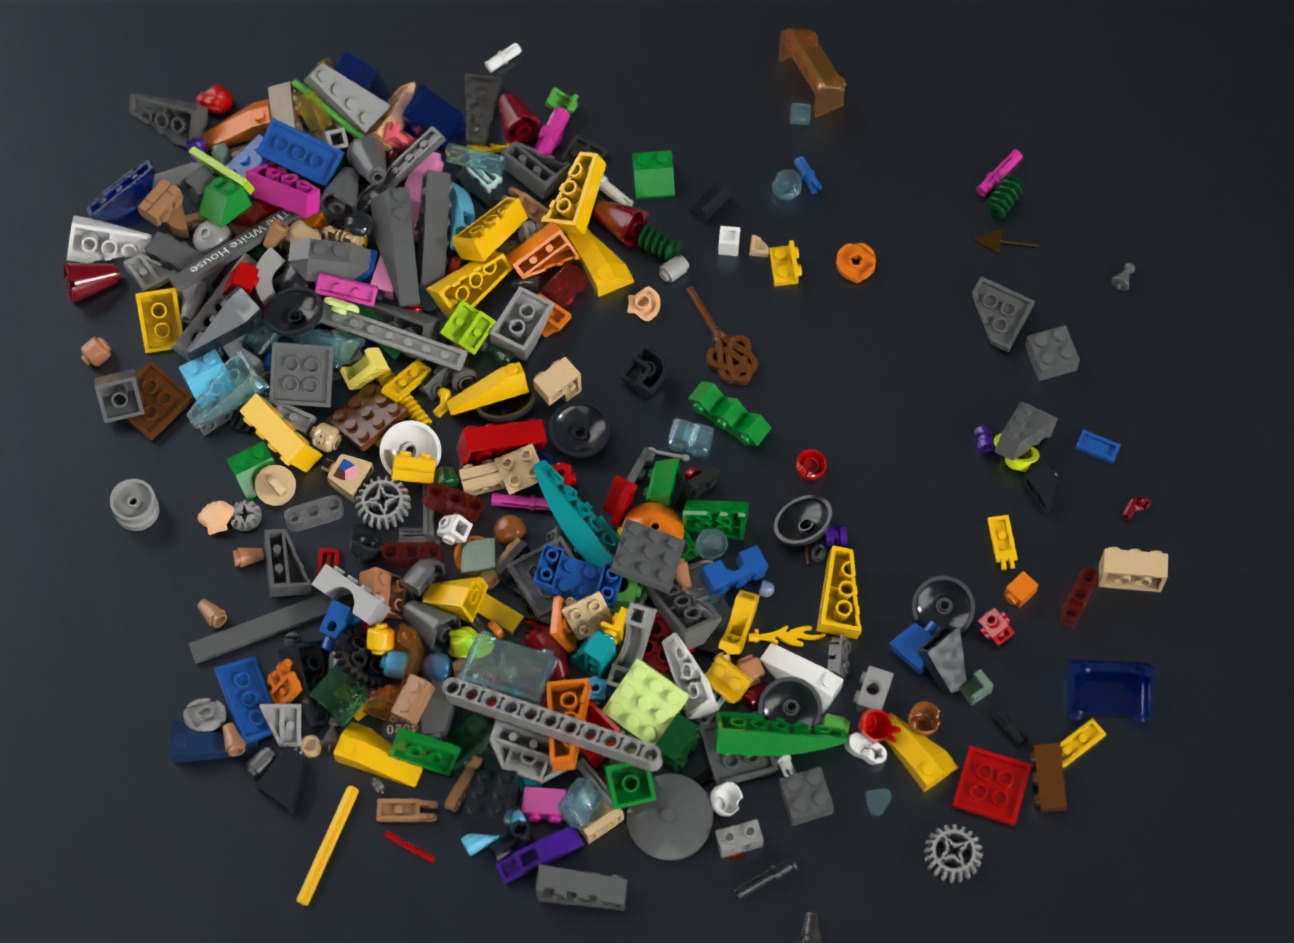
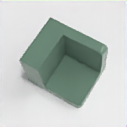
M980 669L974 673L972 680L964 684L959 691L972 706L990 694L994 685Z

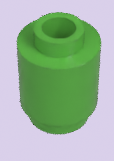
M825 713L824 717L821 716L818 725L845 729L847 737L850 720H846L842 716Z

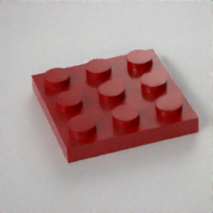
M970 746L952 807L1015 826L1032 764Z

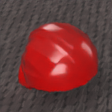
M221 85L212 86L205 92H201L195 99L198 101L196 104L206 106L210 112L216 114L228 112L233 104L232 94Z
M805 450L799 454L796 460L798 476L805 481L820 478L827 468V461L824 455L817 450Z
M879 709L865 711L858 723L861 734L866 739L872 741L888 739L895 743L897 738L893 734L901 731V728L892 725L888 714Z

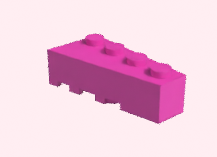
M269 160L246 171L245 178L255 189L251 194L255 199L264 200L270 205L284 208L285 211L294 212L304 218L319 212L320 189L305 180L299 181L298 176L294 173H286V168L282 166L277 167L276 163Z

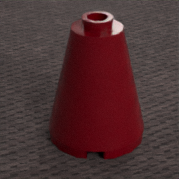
M507 93L502 95L498 100V106L507 142L512 144L516 141L528 144L535 140L541 130L540 119L514 94Z
M606 200L596 203L593 208L594 217L626 246H633L634 244L632 243L635 240L638 241L643 227L649 223L646 220V215L649 216V214L640 208Z
M99 263L63 264V276L66 279L67 285L65 286L70 301L77 302L117 284V279H120L118 267H114L113 264Z
M551 626L542 628L543 630L537 633L534 631L524 636V643L546 678L551 681L566 680V677L569 676L567 651L550 634Z

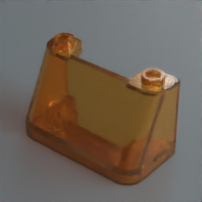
M403 623L394 629V648L392 649L409 654L403 678H395L393 686L388 685L382 688L378 699L367 701L363 711L366 714L394 724L401 723L403 720L391 713V710L404 685L407 684L406 681L409 675L420 676L422 663L426 656L417 630Z

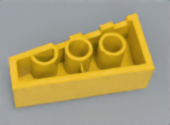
M507 197L451 238L460 259L485 261L528 217L519 198Z
M257 393L241 408L240 412L245 416L243 420L250 427L254 426L257 429L255 433L261 439L265 440L266 438L269 441L268 447L275 453L279 452L282 455L280 459L286 465L292 464L307 473L323 456L318 450L309 446L311 443L301 434L295 432L296 428L287 420H282L283 416L265 398Z
M832 545L828 553L816 631L838 636L843 634L845 637L858 639L862 628L859 619L860 610L857 600L858 591L855 582L856 573L853 549Z

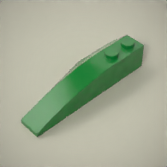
M716 711L715 750L716 753L725 756L731 754H739L744 757L791 755L822 750L847 743L845 729L816 725L815 728H812L806 722L797 721L795 724L786 723L784 718L777 717L776 721L765 719V715Z

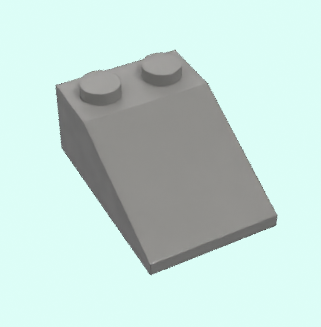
M519 286L489 333L491 345L526 362L538 342L555 303Z

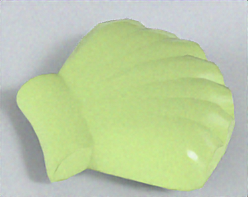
M325 297L323 299V302L332 305L331 311L344 315L347 314V310L359 313V308L350 302L333 297Z

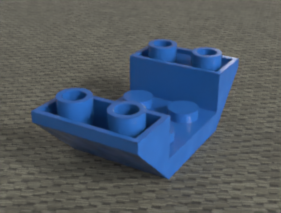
M544 543L533 580L536 586L549 595L561 596L564 600L573 597V599L579 601L600 591L608 608H614L622 576L610 572L612 564L605 562L603 567L581 561L563 555L565 549Z

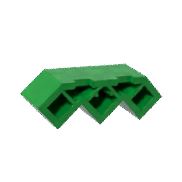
M702 381L688 398L694 411L702 414L719 428L739 439L744 445L758 446L771 430L770 425L761 414L749 413L737 398L725 397L714 383Z

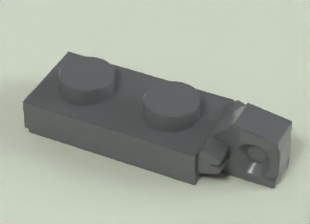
M645 447L627 480L636 484L638 479L642 480L647 471L645 468L653 463L656 452Z

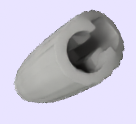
M199 281L179 293L182 297L180 319L183 322L191 323L199 312L208 291V285L205 282Z

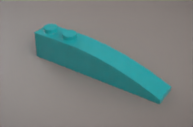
M545 460L535 463L533 469L544 497L559 526L575 547L576 552L588 563L603 567L605 562L612 564L620 540L619 535L602 515L597 517L590 510L592 506L587 501L583 503L577 497L578 492L573 487L563 483L564 478Z

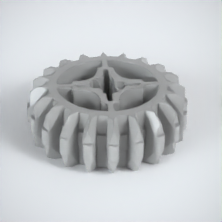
M387 475L384 480H381V477L378 476L375 482L370 478V484L363 483L364 490L358 489L359 496L355 498L357 502L355 508L358 511V517L362 518L364 524L369 522V527L371 528L376 525L377 529L380 530L382 526H385V529L388 530L390 524L396 528V521L403 523L402 516L408 517L407 510L411 508L410 503H408L411 501L410 496L407 495L409 493L408 489L403 488L402 482L397 484V480L390 481ZM384 491H390L394 494H386ZM377 493L375 497L370 498L373 494ZM382 497H383V499H384V501H385V504H384L385 509H383V507H382V505H381ZM396 508L393 512L389 513L391 509ZM369 510H372L373 512H374V511H378V512H380L382 515L374 514V513L370 512Z
M946 824L944 825V832L937 828L936 834H930L931 840H926L925 845L928 848H925L923 853L928 856L925 857L924 861L930 863L928 865L929 870L936 869L933 874L935 877L939 873L942 874V881L946 879V876L950 877V883H953L954 877L957 878L958 882H962L963 876L966 879H970V873L975 874L977 872L976 867L981 865L978 859H981L983 854L978 851L982 849V845L976 844L978 837L971 839L972 830L968 831L967 834L964 833V826L957 830V825L953 824L952 830H950ZM951 839H957L962 842L959 844L954 843L951 841ZM942 842L945 852L940 858H937L936 846ZM969 849L970 861L965 865L962 854L965 853V850ZM950 850H951V852H953V853H954V852H957L956 857H955L954 854L949 855ZM947 863H951L956 867V869L949 868L944 865Z

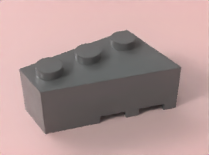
M514 141L501 152L500 166L544 200L567 180L571 163H562L555 160L551 155L547 157L538 153L534 148Z
M1021 401L1003 430L994 452L1008 459L1015 460L1026 453L1031 446L1040 444V441L1045 437L1049 438L1052 435L1058 418Z
M286 529L265 530L264 548L269 597L311 594L312 583L297 556L296 549Z

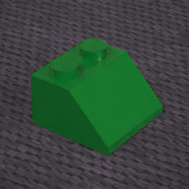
M672 151L632 153L636 199L675 196Z
M220 176L206 187L199 216L222 228L252 204L243 186Z
M264 441L227 459L229 468L247 501L258 497L255 492V479L261 469L268 465H276Z
M672 458L656 461L654 469L650 468L648 474L650 484L649 487L645 486L643 492V499H646V503H661L671 508L679 479L680 459Z
M622 761L603 765L606 785L614 809L656 800L651 771Z

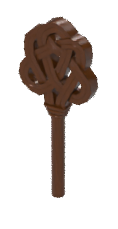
M693 286L687 288L686 292L713 334L712 338L715 346L709 348L706 354L707 365L711 369L718 371L719 378L724 383L747 385L758 367L757 358L751 352L752 344L750 340L743 335H735L729 338L725 332L719 330ZM723 356H726V364H724Z

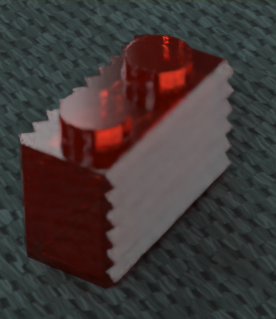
M568 261L542 288L543 295L562 308L565 305L569 306L574 300L576 293H581L586 288L587 275Z

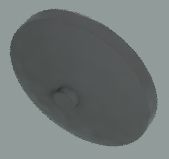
M662 774L652 777L656 800L628 806L627 825L630 835L636 845L653 858L664 861H676L687 858L696 853L705 844L711 833L714 816L710 799L698 783L686 776Z

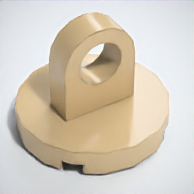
M268 465L261 469L256 476L255 492L259 499L266 504L272 506L282 505L288 502L295 493L296 480L292 472L284 466Z

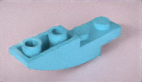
M453 183L449 194L451 208L448 212V218L451 219L450 249L457 251L451 238L476 220L473 203L468 192L465 191L464 187Z

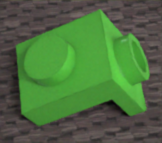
M554 87L545 106L552 110L560 107L568 113H573L578 106L576 102L578 95L574 94L570 97Z

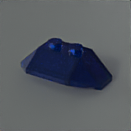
M146 160L143 164L132 168L104 190L86 208L90 217L93 220H122L124 217L129 216L153 189L155 169L150 161Z

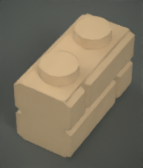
M492 459L485 460L481 465L477 466L468 464L459 470L465 498L505 489V483L496 462Z

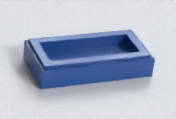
M1082 430L1075 450L1113 464L1121 444Z

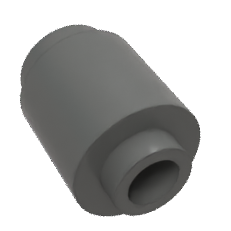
M265 747L263 750L260 749L247 763L249 767L247 772L255 779L257 777L261 778L276 760L277 755L268 747Z

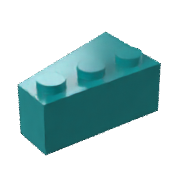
M597 631L584 639L577 647L576 652L568 660L590 676H600L605 679L610 673L612 663L616 660L615 640L609 634H602Z

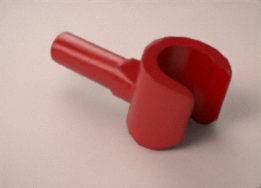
M527 621L523 624H529L531 630L523 632L530 634L534 631L543 630L542 628L548 626L537 625L535 621Z

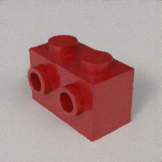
M241 261L230 273L222 295L228 296L238 285L247 294H250L259 282L260 277L257 276L259 269L249 262Z

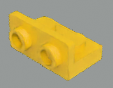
M793 240L789 241V246L769 248L774 286L798 284L799 276H802L801 264H797L796 259L799 258L798 247H794Z
M621 607L619 613H615L612 624L602 621L600 625L602 634L607 633L615 640V645L621 647L625 639V619L628 609Z
M722 655L717 656L707 673L704 674L712 690H716L721 694V698L724 701L732 704L742 699L754 681Z

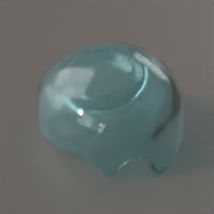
M794 170L778 172L775 181L772 182L774 195L781 200H793L802 190V181L799 173Z
M715 527L703 530L695 542L696 551L701 557L708 560L721 557L728 547L727 536L722 530Z

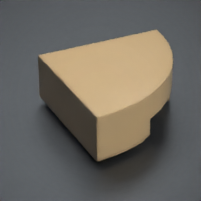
M752 235L749 255L769 258L768 246L760 237Z

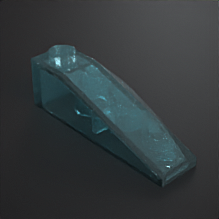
M314 328L301 335L289 336L300 344L334 346L333 367L341 368L344 364H351L366 341V338L347 333H342V335L332 334L331 330H314Z
M241 350L224 363L221 367L223 371L216 380L212 379L209 383L211 387L206 394L200 395L186 414L196 429L246 404L255 393L260 395L270 387L262 374Z

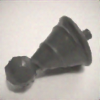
M1127 263L1124 267V272L1111 279V283L1116 289L1123 291L1129 289V273L1135 271L1132 263Z
M336 717L328 720L330 728L325 737L320 741L322 746L328 747V750L336 748L339 741L336 727L339 726L340 721Z

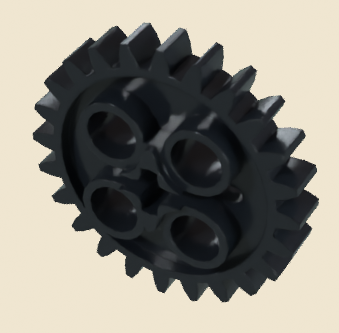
M353 628L352 631L347 630L338 637L334 643L335 647L332 649L335 652L333 658L338 659L335 664L342 667L340 672L347 673L346 679L351 677L353 684L359 682L360 688L366 685L368 690L372 687L375 690H378L379 687L383 689L386 685H389L393 678L385 676L384 668H380L382 655L372 654V651L367 648V633L365 634L363 629L357 631Z

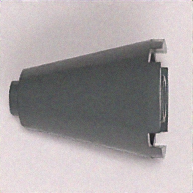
M373 136L355 139L347 149L349 165L369 183L374 185L382 183L386 179L384 145L378 138Z
M342 168L320 195V212L328 219L339 222L340 219H346L348 214L356 211L359 173L354 168Z
M415 600L406 603L403 607V618L431 650L438 653L451 645L448 643L450 641V630H457L461 626V621L456 615Z

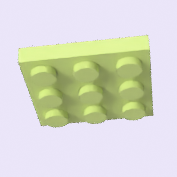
M637 658L602 712L642 741L655 745L691 695Z

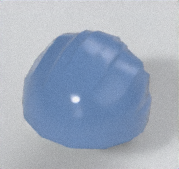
M438 652L428 655L421 666L423 678L430 683L445 681L453 674L452 661L443 653Z

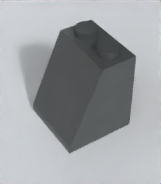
M444 681L431 683L435 690L421 715L422 733L425 736H431L434 739L448 742L459 706L447 701L442 689ZM452 689L449 693H454L458 689Z

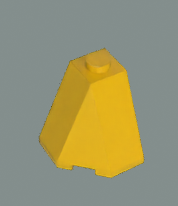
M481 577L430 583L428 590H425L422 602L454 614L460 620L473 623L488 585Z

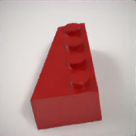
M528 419L524 422L509 421L499 425L491 423L483 427L469 426L463 429L456 449L462 469L468 463L478 462V465H481L485 460L495 457L499 458L530 444H533L536 452L542 451L547 443L542 419Z

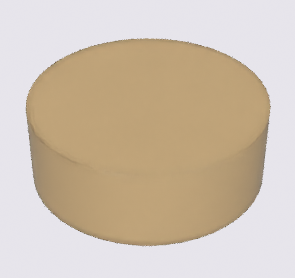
M307 735L301 740L300 749L304 752V756L312 758L321 752L322 745L317 736Z

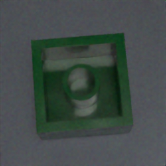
M679 713L676 714L655 744L660 749L663 761L662 766L673 773H676L678 769H683L688 761L686 757L690 751L694 753L700 744L698 741L700 738L699 726Z

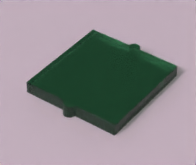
M495 537L482 540L478 538L476 541L462 543V575L480 574L484 571L496 570Z

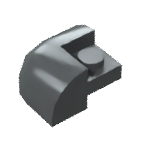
M432 558L421 559L410 568L400 581V584L406 587L408 596L415 600L417 596H421L430 583H436L446 574L445 565Z

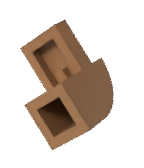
M181 204L180 207L172 210L166 223L173 235L186 239L190 238L189 231H195L201 223L207 220L201 218L199 212L185 215L183 204Z

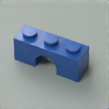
M757 545L739 552L735 560L739 570L731 571L727 569L721 560L702 567L699 577L710 597L716 594L718 596L723 595L733 587L740 588L750 580L757 581L765 576L769 566Z

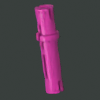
M1014 149L976 187L978 194L985 197L994 187H997L1001 182L1000 180L1023 159L1022 154Z
M492 493L491 506L530 509V511H535V509L551 511L546 499L536 497V495L520 496Z

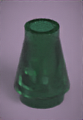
M494 344L487 350V355L500 367L517 363V356L512 351L497 347Z

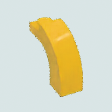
M744 590L738 592L727 629L720 640L719 649H723L728 654H741L755 616L760 595Z

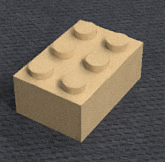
M1118 547L1105 548L1099 562L1098 587L1161 592L1168 577V554L1157 550L1142 552L1140 549L1120 550Z

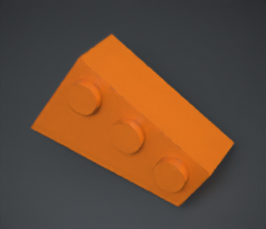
M552 221L506 255V258L520 277L525 279L544 272L552 266L563 265V262L572 259L577 260L580 256L562 230Z

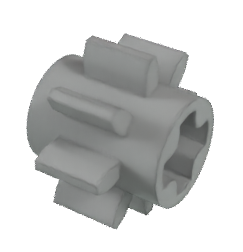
M527 221L519 227L518 237L521 243H524L542 229L539 223L534 224L532 221Z

